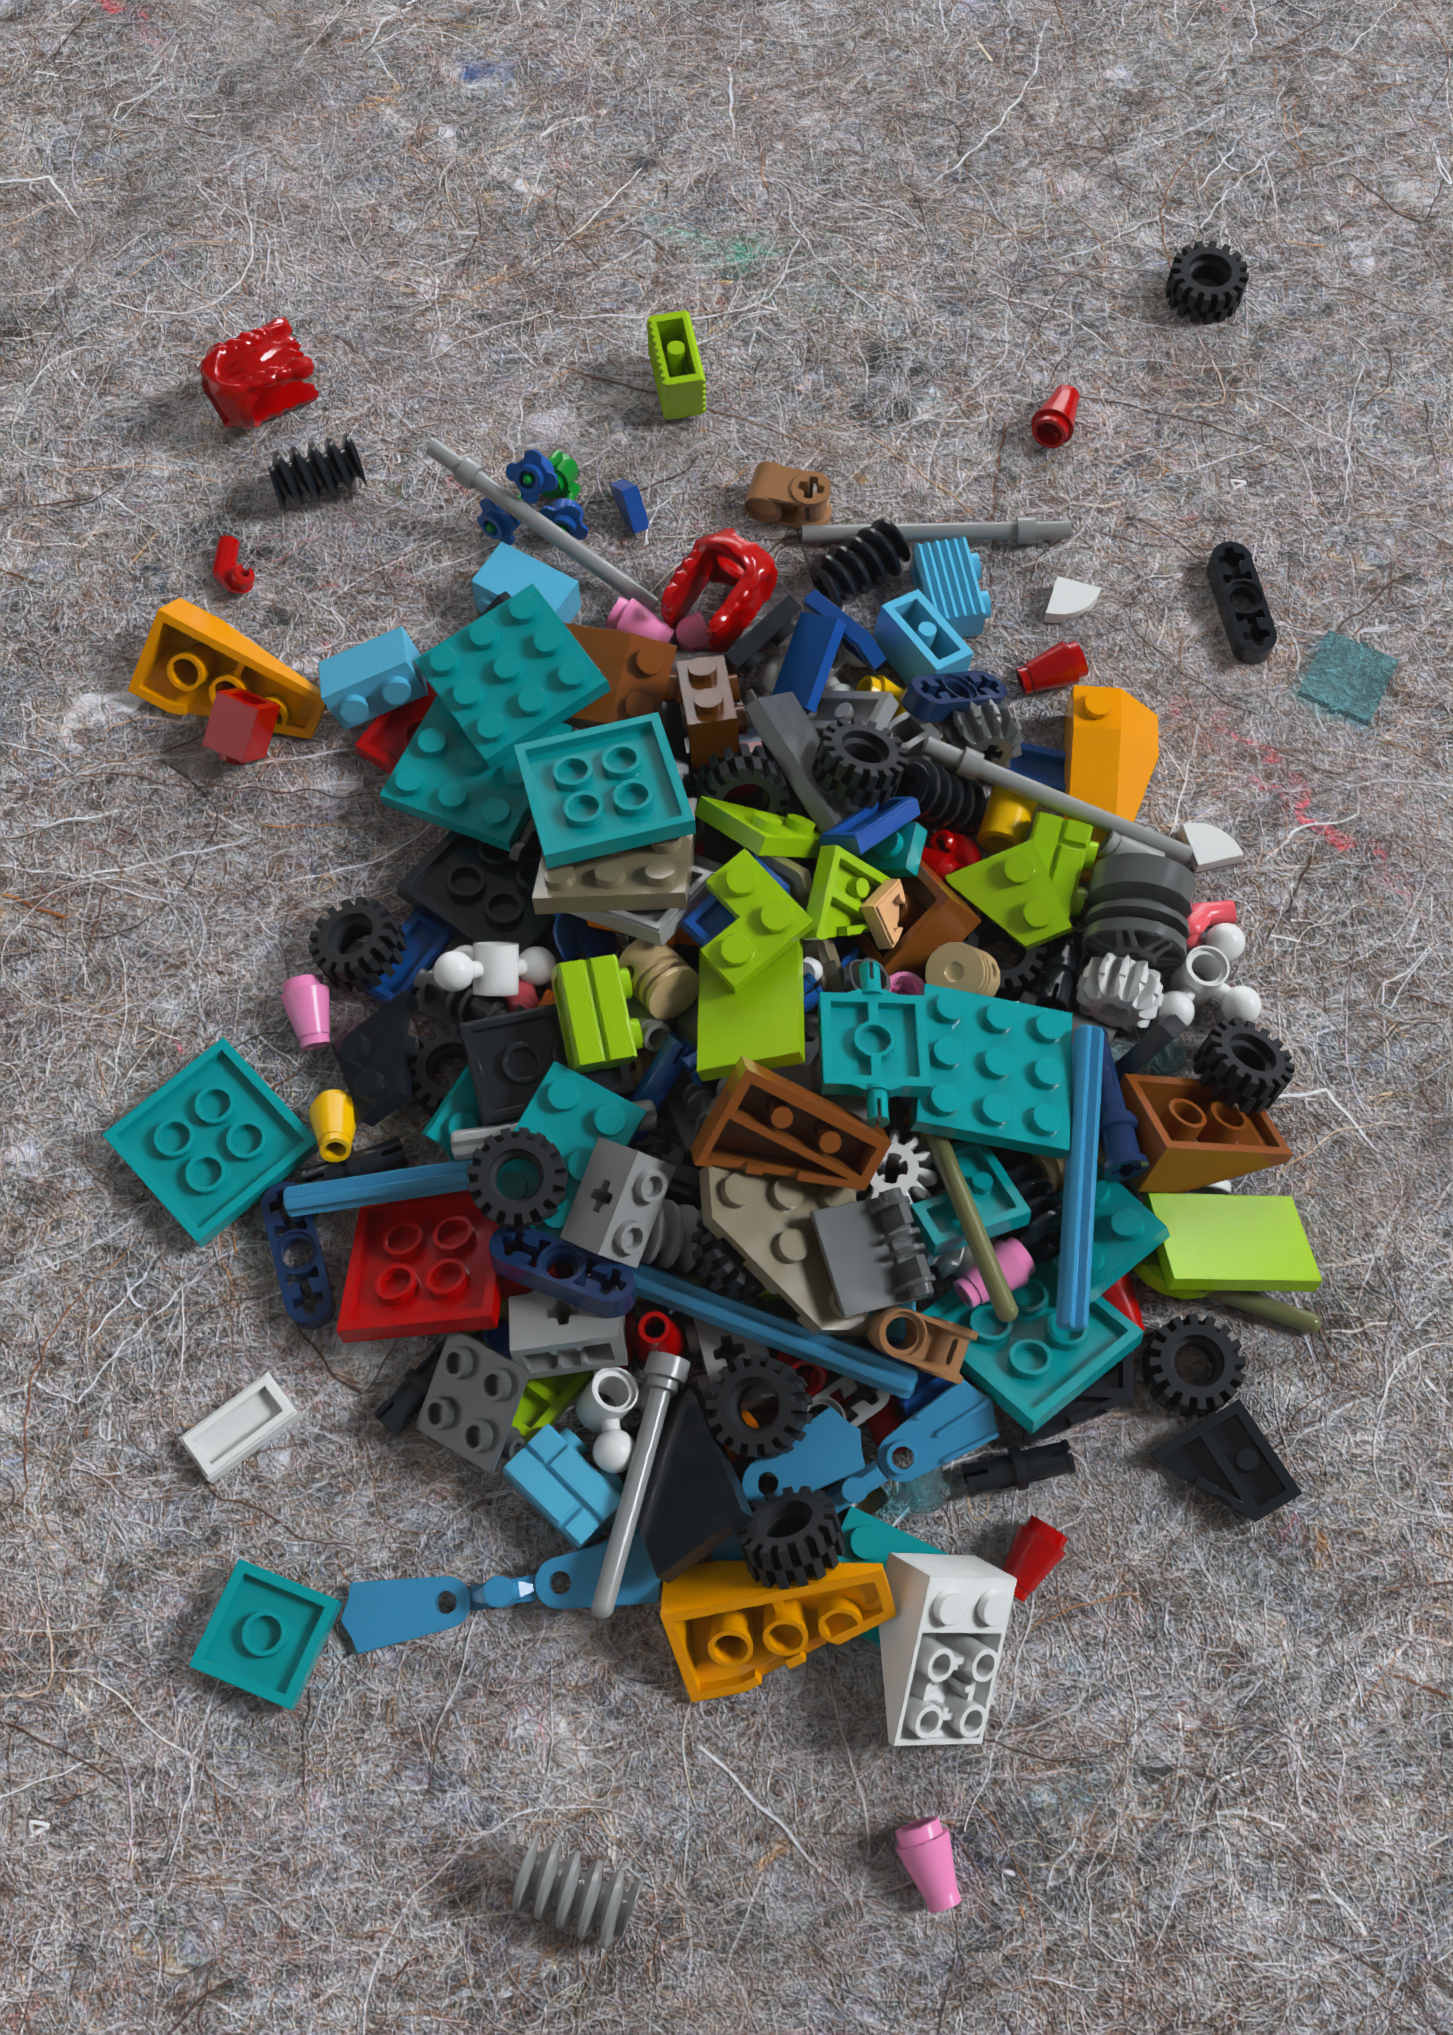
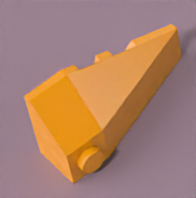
M178 598L158 609L127 691L169 713L178 715L190 713L210 717L217 691L242 688L281 705L273 732L307 739L314 737L326 709V705L321 699L319 688L220 618L182 598Z
M1073 685L1064 712V751L1066 752L1064 762L1065 793L1134 822L1159 757L1158 715L1121 688ZM1063 814V819L1079 821L1075 818ZM1094 827L1090 840L1099 842L1100 846L1108 832ZM1096 855L1093 868L1098 861L1102 860L1098 855ZM1082 869L1079 881L1090 882L1092 870Z
M717 1560L691 1566L670 1583L663 1581L660 1617L691 1702L747 1692L762 1684L763 1675L785 1664L789 1669H792L806 1662V1654L828 1642L840 1645L897 1616L895 1602L883 1563H839L834 1569L825 1566L826 1576L817 1580L814 1575L807 1577L809 1585L802 1587L798 1586L797 1580L791 1581L789 1589H779L777 1581L772 1588L764 1587L761 1580L756 1582L752 1579L750 1572H748L745 1561Z

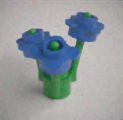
M529 449L525 452L524 459L520 462H511L507 465V478L515 482L521 491L517 495L518 498L528 504L536 503L539 500L540 494L547 498H559L552 501L549 506H542L539 513L577 540H583L588 536L589 529L582 523L584 517L583 509L574 501L581 491V487L575 483L579 475V469L573 458L562 453L560 450H554L546 458L538 450ZM487 497L483 498L480 501L482 513L477 517L478 524L490 538L500 539V541L512 545L515 542L513 532L521 525V522Z

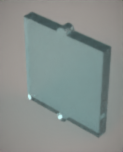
M1328 630L1297 696L1326 708L1330 715L1338 713L1368 726L1399 660L1368 647L1369 645L1366 641L1358 643Z

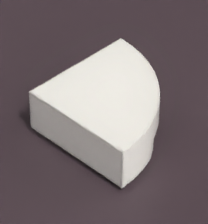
M1057 576L1044 622L1064 623L1069 618L1089 612L1095 606L1101 588Z
M1203 823L1182 824L1179 830L1183 843L1193 847L1190 862L1195 873L1239 863L1244 855L1236 841L1217 827Z

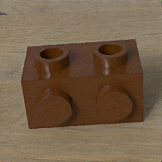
M724 655L697 657L692 660L676 662L680 706L692 770L699 769L702 764L710 767L709 756L716 753L719 758L724 757L722 748L730 745L733 753L739 752V735L747 734L744 705H734V703H740L737 674L727 673Z

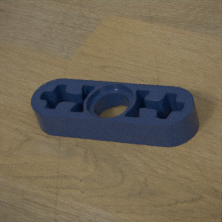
M975 670L915 676L902 694L900 702L903 708L915 718L925 722H940L953 720V710L964 711L969 708L971 701L978 706L982 705L988 698H991L995 704H1001L1008 692L1004 684L989 673Z
M279 1182L271 1186L263 1195L261 1210L285 1310L299 1327L308 1330L318 1329L325 1326L334 1316L336 1300L314 1214L293 1217L298 1229L288 1230L287 1222L280 1211L275 1210L282 1207L281 1200L284 1199V1189L298 1184ZM304 1242L312 1246V1257L305 1266L292 1268L285 1264L284 1256L291 1245ZM309 1280L310 1288L317 1299H323V1301L316 1304V1313L308 1315L303 1308H297V1306L305 1303L303 1288L298 1281Z
M500 1227L490 1237L491 1265L493 1270L501 1277L605 1318H616L625 1315L635 1304V1276L629 1267L620 1262L600 1256L530 1227H526V1230L516 1231L513 1227H508L507 1229ZM517 1247H523L524 1252L515 1250ZM505 1251H515L511 1256L505 1255ZM532 1261L537 1263L536 1267H532ZM558 1262H568L577 1268L575 1274L566 1279H557L547 1273L548 1269ZM589 1273L592 1274V1279L587 1278ZM613 1284L620 1286V1290L613 1289L609 1295L602 1294L601 1289L609 1290Z

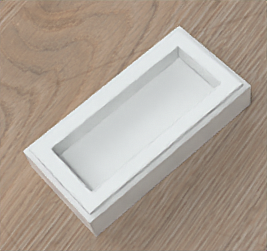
M267 1372L178 1439L207 1480L213 1484L293 1424L301 1415L274 1378Z

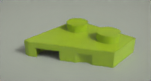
M1034 839L945 876L952 890L960 893L977 907L981 914L993 924L1000 926L1008 933L1010 938L1026 951L1073 932L1071 923Z

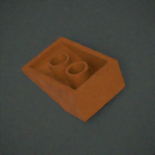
M564 623L607 679L611 691L562 723L582 730L650 714L659 704L664 702L677 646L630 632Z
M921 859L917 876L890 877L891 879H900L905 895V904H900L898 927H903L893 949H878L871 932L851 935L869 958L875 959L884 967L888 976L906 971L916 974L921 979L925 978L926 964L930 955L939 946L946 943L962 942L981 922L979 917L957 893Z
M1125 1073L1119 1082L1126 1110L1131 1111L1139 1123V1128L1135 1134L1140 1152L1147 1156L1150 1165L1148 1171L1131 1179L1138 1191L1183 1193L1287 1163L1293 1154L1265 1109L1261 1113H1254L1252 1108L1248 1113L1240 1112L1237 1103L1231 1109L1223 1105L1225 1098L1221 1095L1216 1099L1209 1094L1212 1087L1210 1085L1202 1087L1198 1081L1199 1079Z

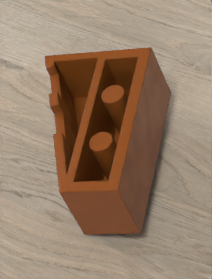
M741 1055L690 1150L693 1163L696 1166L709 1168L712 1165L745 1170L749 1174L763 1175V1173L794 1177L797 1181L865 1191L892 1143L882 1127L878 1128V1125H875V1128L868 1126L865 1118Z

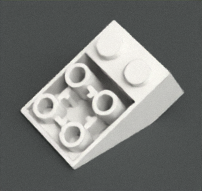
M889 1552L885 1573L895 1602L897 1616L879 1624L888 1742L893 1746L982 1744L1017 1578L977 1556Z

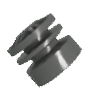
M1127 852L1110 855L1098 861L1091 872L1088 893L1090 909L1085 916L1084 924L1086 929L1082 934L1081 941L1084 955L1091 960L1092 957L1104 958L1108 952L1122 958L1129 954L1130 958L1134 961H1148V969H1153L1160 973H1168L1181 967L1187 959L1188 946L1186 940L1190 934L1187 919L1193 910L1196 886L1194 874L1179 862L1168 857L1150 853Z

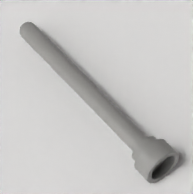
M652 1351L649 1352L643 1375L647 1378L645 1386L650 1391L591 1605L593 1614L600 1619L608 1618L613 1613L670 1397L671 1395H677L678 1388L685 1386L690 1362L673 1354Z

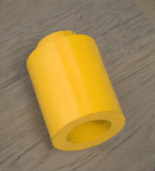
M993 785L977 835L978 844L985 850L998 854L1026 842L1037 802Z

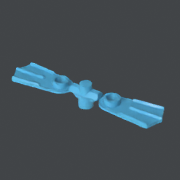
M964 1379L961 1385L952 1383L883 1439L878 1448V1464L876 1460H873L863 1470L839 1480L838 1484L825 1491L826 1497L830 1496L836 1513L838 1514L853 1503L863 1501L870 1492L888 1481L886 1476L897 1482L912 1481L998 1438L999 1433L994 1419L992 1399L976 1390ZM907 1447L913 1452V1461L909 1466L898 1467L893 1463L892 1454L896 1448ZM736 1533L712 1551L714 1561H745Z
M829 1407L812 1419L811 1424L807 1423L804 1425L802 1431L807 1433L802 1442L795 1440L792 1443L794 1449L789 1453L780 1452L777 1454V1458L772 1459L759 1458L749 1465L742 1480L743 1492L748 1504L750 1505L755 1500L762 1504L766 1502L765 1494L759 1489V1481L765 1474H774L776 1476L778 1487L774 1494L777 1497L783 1495V1488L792 1486L794 1493H798L801 1486H810L811 1491L814 1492L817 1489H821L863 1470L865 1462L862 1454L861 1430L845 1420L834 1408ZM638 1526L635 1528L634 1535L640 1533ZM609 1539L606 1540V1541H603V1542H601V1543H599V1544L609 1542ZM621 1605V1606H615L613 1612H615L617 1609H619V1608L622 1607L623 1605Z
M641 1533L633 1536L615 1606L658 1602L662 1580L656 1576ZM608 1542L551 1558L541 1565L536 1577L535 1574L517 1578L494 1576L486 1583L471 1585L470 1591L465 1583L450 1576L352 1582L341 1622L351 1636L357 1653L363 1654L454 1628L467 1618L471 1605L473 1611L494 1607L505 1609L517 1603L538 1600L539 1597L545 1605L554 1609L590 1608ZM560 1572L567 1573L571 1580L570 1588L563 1594H557L552 1588V1580ZM452 1592L456 1597V1607L452 1612L444 1614L439 1608V1599L444 1593Z

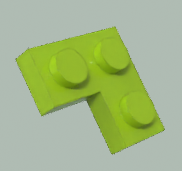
M745 848L706 880L707 889L736 920L700 950L701 957L735 994L814 928V920Z

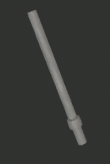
M436 438L429 444L426 454L454 474L453 479L468 490L473 487L629 600L634 598L649 611H653L660 600L658 597L483 472L484 467L469 456L461 457Z
M1035 516L1016 517L1015 521L893 523L902 533L906 542L942 541L943 539L949 541L953 537L959 539L963 536L967 540H1015L1016 544H1035L1036 539H1070L1072 533L1071 520L1036 521ZM872 524L802 525V543H842L847 537L856 536L860 529L870 527Z
M931 736L927 737L923 745L921 754L955 768V774L973 781L976 777L1105 832L1109 833L1113 830L1119 835H1124L1165 852V857L1185 865L1192 855L1193 847L987 761L984 759L983 753L966 746L961 750Z

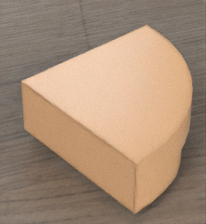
M886 879L860 906L878 949H893L902 933L903 927H898L900 904H905V895L900 879Z

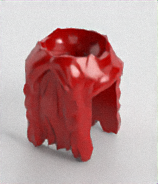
M285 317L274 318L261 328L241 332L236 338L212 345L208 348L205 358L197 367L202 376L201 386L204 393L213 404L225 428H242L251 431L259 427L262 422L269 421L271 417H280L285 411L290 412L298 406L311 404L319 397V392L315 389L314 384L303 383L304 379L313 374L315 366L311 358L304 356V353L299 351L301 345L296 342V338L290 336L293 329Z
M733 527L724 528L713 534H706L695 540L692 552L682 559L681 565L676 568L670 583L662 593L660 602L661 615L664 617V622L670 628L676 630L678 623L690 611L708 582L711 581L733 588L723 605L712 616L705 630L706 635L710 637L708 641L712 646L710 652H727L732 642L742 635L744 629L753 624V619L759 613L762 605L771 597L778 575V569L775 567L773 557L756 542H749L738 536Z

